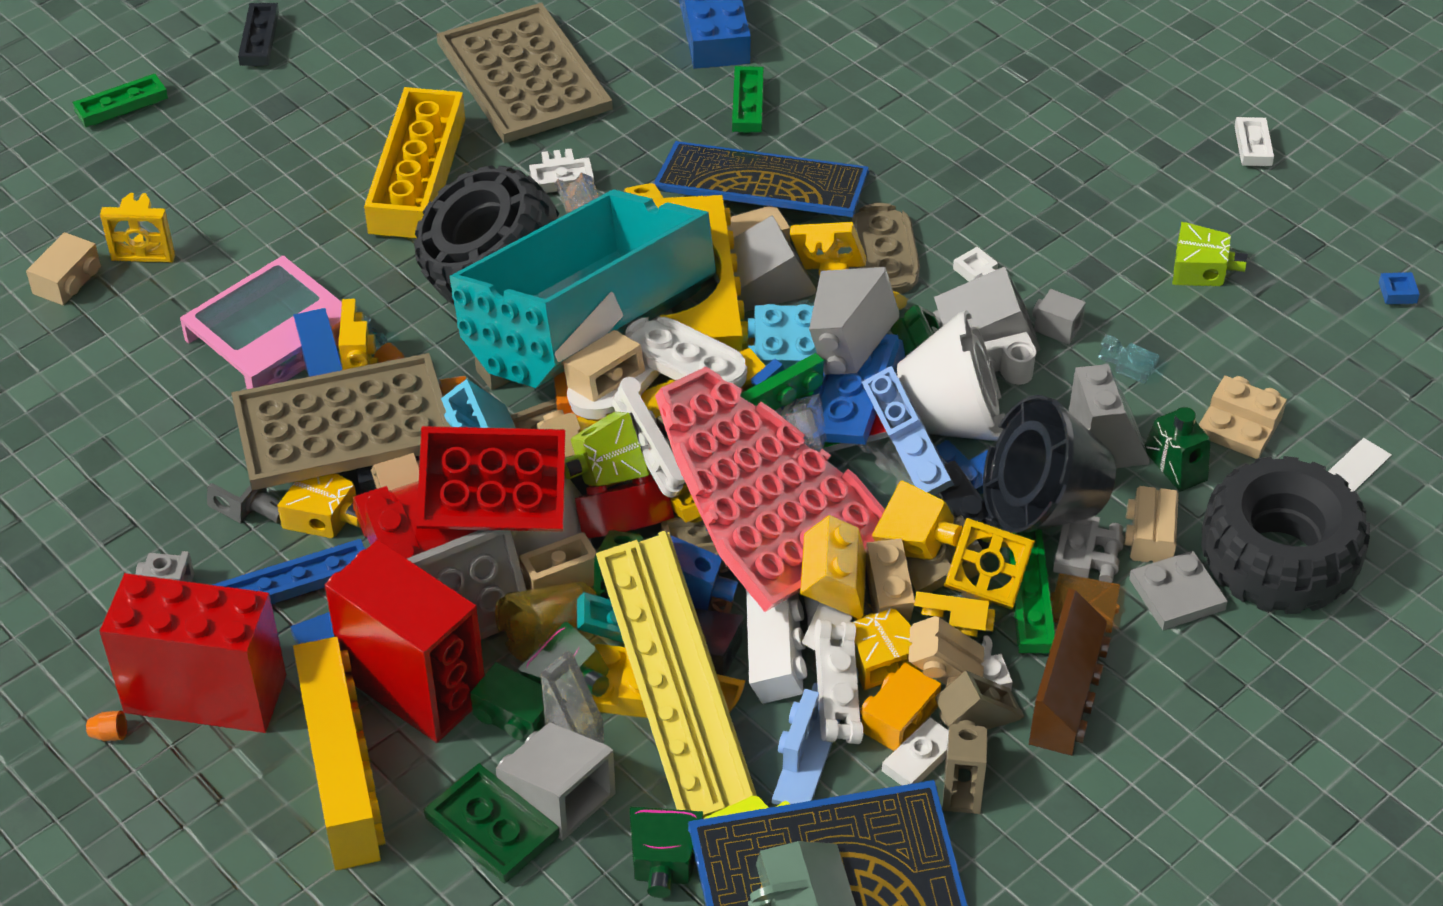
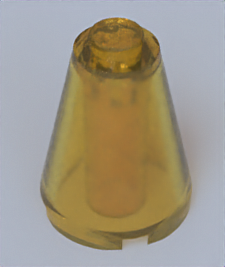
M578 581L507 593L496 602L495 620L499 632L505 630L510 640L505 642L508 650L517 659L525 662L538 648L545 644L549 637L565 621L576 628L577 598L583 592L596 595L595 591L584 582Z

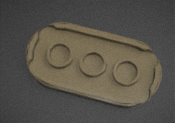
M872 203L859 208V212L850 218V222L854 224L867 258L866 266L855 268L886 267L892 290L900 294L908 292L917 284L920 272L910 217L903 210L901 213L896 210V206L887 203Z

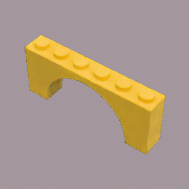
M723 196L652 198L658 208L669 202L709 212L715 268L719 278V284L716 289L700 304L679 313L660 315V317L674 319L734 348L738 352L742 351V344H748L747 324H741L740 321L744 320L743 300H737V296H741V282L739 276L734 277V272H737V255L730 251V249H734L733 230H727V227L731 226L730 208H724Z

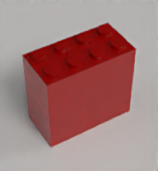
M376 540L367 549L360 551L352 562L340 572L334 573L328 582L324 584L334 637L338 638L340 651L348 650L354 685L432 741L438 743L472 711L470 692L484 677L477 606L381 541Z
M124 573L99 631L123 712L266 733L287 675L269 593Z

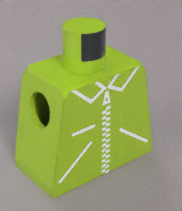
M1181 222L1172 285L1221 286L1224 284L1226 270L1245 272L1248 254L1229 251L1231 236L1228 233Z
M613 412L571 438L575 455L565 458L564 476L568 480L582 475L585 484L602 486L649 475L630 413Z

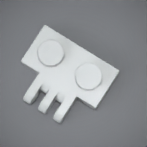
M571 148L565 149V157L562 158L560 150L553 151L554 159L549 158L548 151L541 152L543 163L529 165L530 176L546 193L594 187V176L590 159H574Z

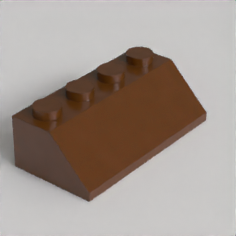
M1068 588L1035 700L1028 744L1071 756L1075 743H1083L1088 721H1084L1082 718L1084 713L1091 714L1096 693L1090 692L1092 685L1099 686L1104 665L1098 664L1099 657H1107L1111 637L1105 636L1107 621L1074 589Z

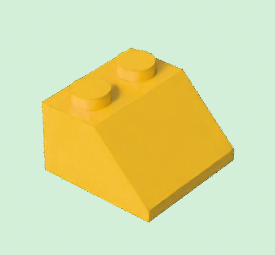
M828 515L804 533L800 594L858 619L864 616L866 553L858 527Z

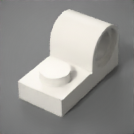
M1027 332L984 342L994 372L1000 371L1005 380L1012 384H1025L1033 377L1036 349Z

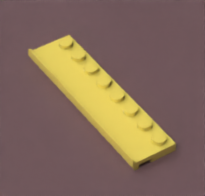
M662 531L658 533L659 536L640 542L634 540L598 552L596 556L677 810L703 811V818L750 796H757L670 533Z

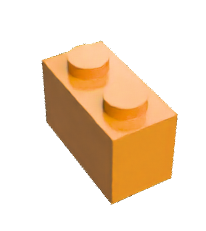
M904 662L896 673L890 672L886 676L881 690L874 697L872 695L869 696L863 703L860 710L863 733L895 751L936 710L938 704L935 697L941 692V683L925 676L921 671Z

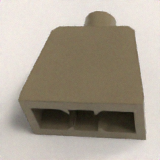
M963 720L957 724L949 725L942 811L980 814L987 762V728L977 726L975 722L970 720ZM959 769L969 770L971 772V780L967 782L958 781Z

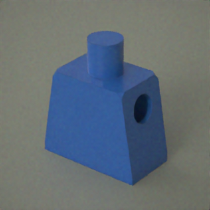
M671 536L694 608L708 610L712 597L733 602L738 582L719 576L722 563L721 557Z

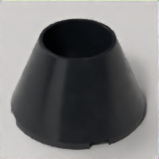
M1033 395L1013 406L1000 422L998 427L1003 430L996 446H989L985 460L983 494L986 509L992 521L998 522L1002 526L1001 530L1014 534H1025L1089 519L1100 513L1108 503L1115 485L1116 464L1112 452L1053 398Z

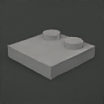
M1194 551L1133 569L1130 572L1129 580L1162 630L1226 610V598Z

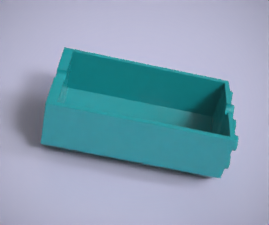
M614 189L449 276L460 337L489 374L533 388L539 387L565 371L564 360L558 362L555 352L610 292H613L623 317L608 333L616 330L625 335L627 327L632 322L645 317H649L648 321H651L692 297L701 289V285L716 272L709 212L669 202L658 208L652 198Z

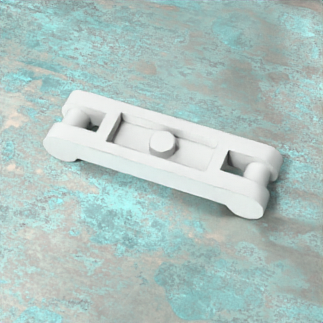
M625 377L622 379L618 391L612 399V405L617 412L630 413L649 471L665 496L676 497L683 488L685 480L676 463L670 442L663 437L657 426L655 415L651 410L647 409L639 395L641 389L640 382L634 377Z
M818 619L815 624L814 635L821 739L827 742H835L836 739H846L847 743L860 744L863 738V724L860 722L854 645L856 636L855 623L842 622L841 625L831 624L830 620ZM830 639H839V647L830 646ZM835 719L844 720L845 724H838Z

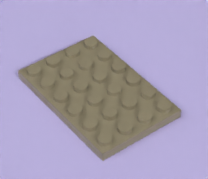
M542 3L436 34L438 45L504 144L613 110L612 99Z
M429 353L231 392L252 490L373 466L414 453L415 457L420 456L421 426L451 427L444 417L446 410L441 400L443 396Z

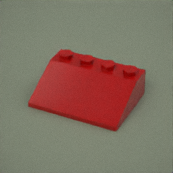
M421 426L417 529L563 532L565 430Z

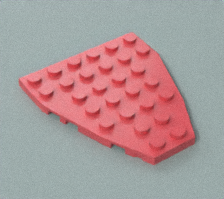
M706 366L661 387L655 397L676 463L719 556L762 610L766 612L801 591L804 533L828 515H831L858 527L864 549H866L867 542H874L872 534L885 509L856 474L849 469L844 473L839 471L827 461L831 455L823 448L819 452L810 448L804 443L805 440L803 438L805 434L763 402L760 401L755 406L740 396L741 388L723 380L719 374Z

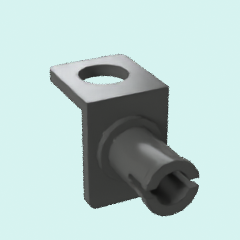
M210 483L207 487V505L240 524L252 511L260 513L277 524L281 523L277 507L280 501L266 494L267 488L252 490L250 485L239 498L213 483ZM216 496L224 498L230 507L222 505Z

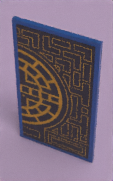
M675 141L653 184L662 192L692 196L722 195L723 200L853 217L866 177L869 174V167Z
M934 780L688 822V831L691 835L706 906H749L748 901H751L750 894L762 888L756 867L760 851L797 841L837 844L856 906H968Z

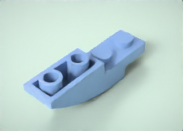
M890 366L862 381L915 487L934 496L953 486L954 483L943 464V460L893 367Z

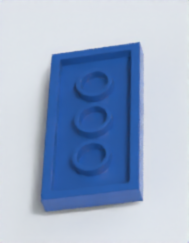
M886 334L857 373L824 375L823 372V384L814 390L800 431L805 434L803 438L805 441L866 445L877 412L862 381L893 366L900 345L898 335Z

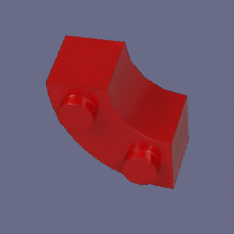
M651 473L645 477L632 479V483L607 489V485L587 487V494L575 498L581 532H584L589 539L606 536L608 531L611 530L626 532L674 518L671 498L661 492Z

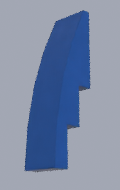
M326 308L294 314V322L308 376L341 371L342 366Z

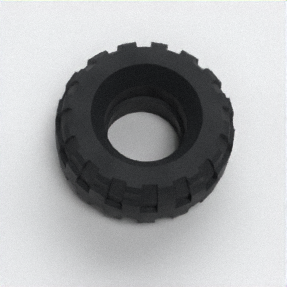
M492 165L480 167L478 171L472 173L468 171L458 176V179L450 185L446 184L438 191L437 197L432 202L429 201L423 211L424 216L421 221H418L415 230L417 237L414 242L416 261L422 269L421 272L425 278L451 304L454 305L450 275L558 219L559 212L543 188L530 175L526 177L522 171L503 165L497 169Z
M1271 456L1256 459L1251 465L1243 463L1226 475L1221 484L1216 485L1211 493L1202 525L1201 546L1203 555L1206 557L1210 570L1221 586L1227 585L1229 590H1231V595L1240 601L1245 602L1247 600L1256 604L1257 609L1268 612L1276 609L1284 610L1285 614H1301V611L1306 608L1315 611L1327 606V604L1332 603L1342 594H1345L1353 586L1357 575L1360 574L1370 539V523L1366 522L1367 511L1358 493L1355 491L1351 492V489L1348 487L1349 483L1339 474L1333 475L1326 471L1325 466L1313 461L1312 463L1299 461L1298 457L1284 456L1283 459H1272ZM1260 533H1286L1298 538L1307 546L1280 544L1267 539Z

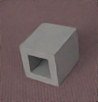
M1050 289L1043 300L1038 299L1032 313V316L1036 318L1034 331L1070 344L1083 324L1086 302Z

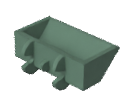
M797 841L760 851L756 867L762 888L750 894L751 901H748L749 906H856L837 844Z

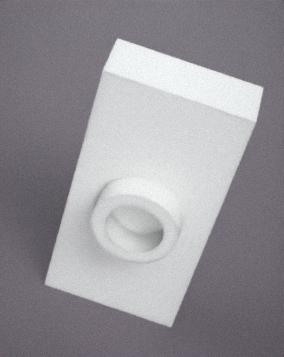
M1236 117L1235 132L1242 166H1272L1274 154L1266 118Z
M929 718L882 762V772L900 785L922 782L946 758L949 730L932 718Z

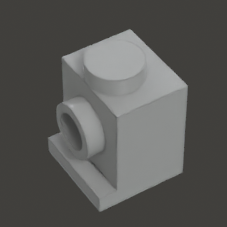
M182 551L181 555L148 553L146 562H139L137 564L136 575L192 582L194 570L190 554L187 551Z

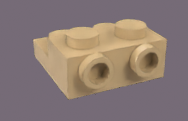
M1224 376L1214 392L1211 404L1200 421L1199 426L1206 432L1211 442L1258 459L1283 417L1287 399L1281 397V394L1273 388L1262 390L1250 385L1249 381L1244 377L1236 376L1230 378Z

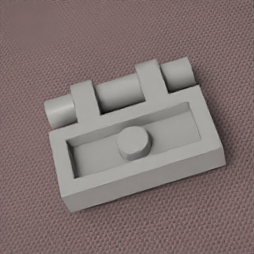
M1095 516L1063 524L1053 572L1088 578L1090 568H1094L1100 572V582L1104 584L1112 583L1114 575L1119 571L1120 560L1117 557L1118 552L1123 548L1125 540L1122 535L1123 526L1119 523H1112L1109 526V530L1098 528L1100 517ZM1095 545L1103 546L1105 549L1104 553L1094 551Z

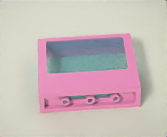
M281 256L197 308L189 311L180 317L185 341L188 344L197 338L203 340L244 375L246 388L251 389L285 382L306 369L294 322V314L326 308L335 344L339 348L342 302L285 256Z

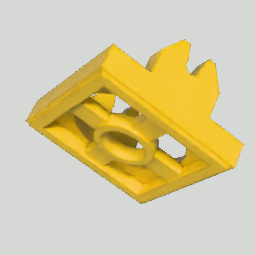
M129 193L122 199L120 207H102L100 217L111 261L174 262L175 251L166 211L161 208H151V202L146 193H142L137 201H135L134 194ZM128 221L130 228L126 232L115 231V226L118 222ZM139 221L152 223L159 232H148L140 226ZM131 233H139L133 239L129 237V234Z
M853 222L791 226L790 237L804 268L819 269V277L821 271L866 266L867 257ZM842 247L852 248L850 253H838V250ZM818 249L824 253L823 255H816Z
M966 518L944 586L961 592L960 595L964 598L989 601V605L994 603L1012 609L1034 541ZM977 539H982L987 543L990 542L989 548L982 550L980 553L967 549ZM1001 547H1009L1012 550L1016 565L1004 562V558L999 552ZM992 553L998 557L1000 565L997 571L990 573L981 568L980 558L983 554ZM963 560L975 564L977 571L980 573L976 586L966 577L962 566ZM999 573L1012 577L1010 582L1002 588L987 590L991 577Z

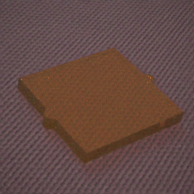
M1059 573L1056 591L1051 593L1050 598L1053 602V622H1059L1068 588L1076 590L1107 621L1105 632L1111 633L1114 616L1119 613L1120 606L1117 604L1120 584Z

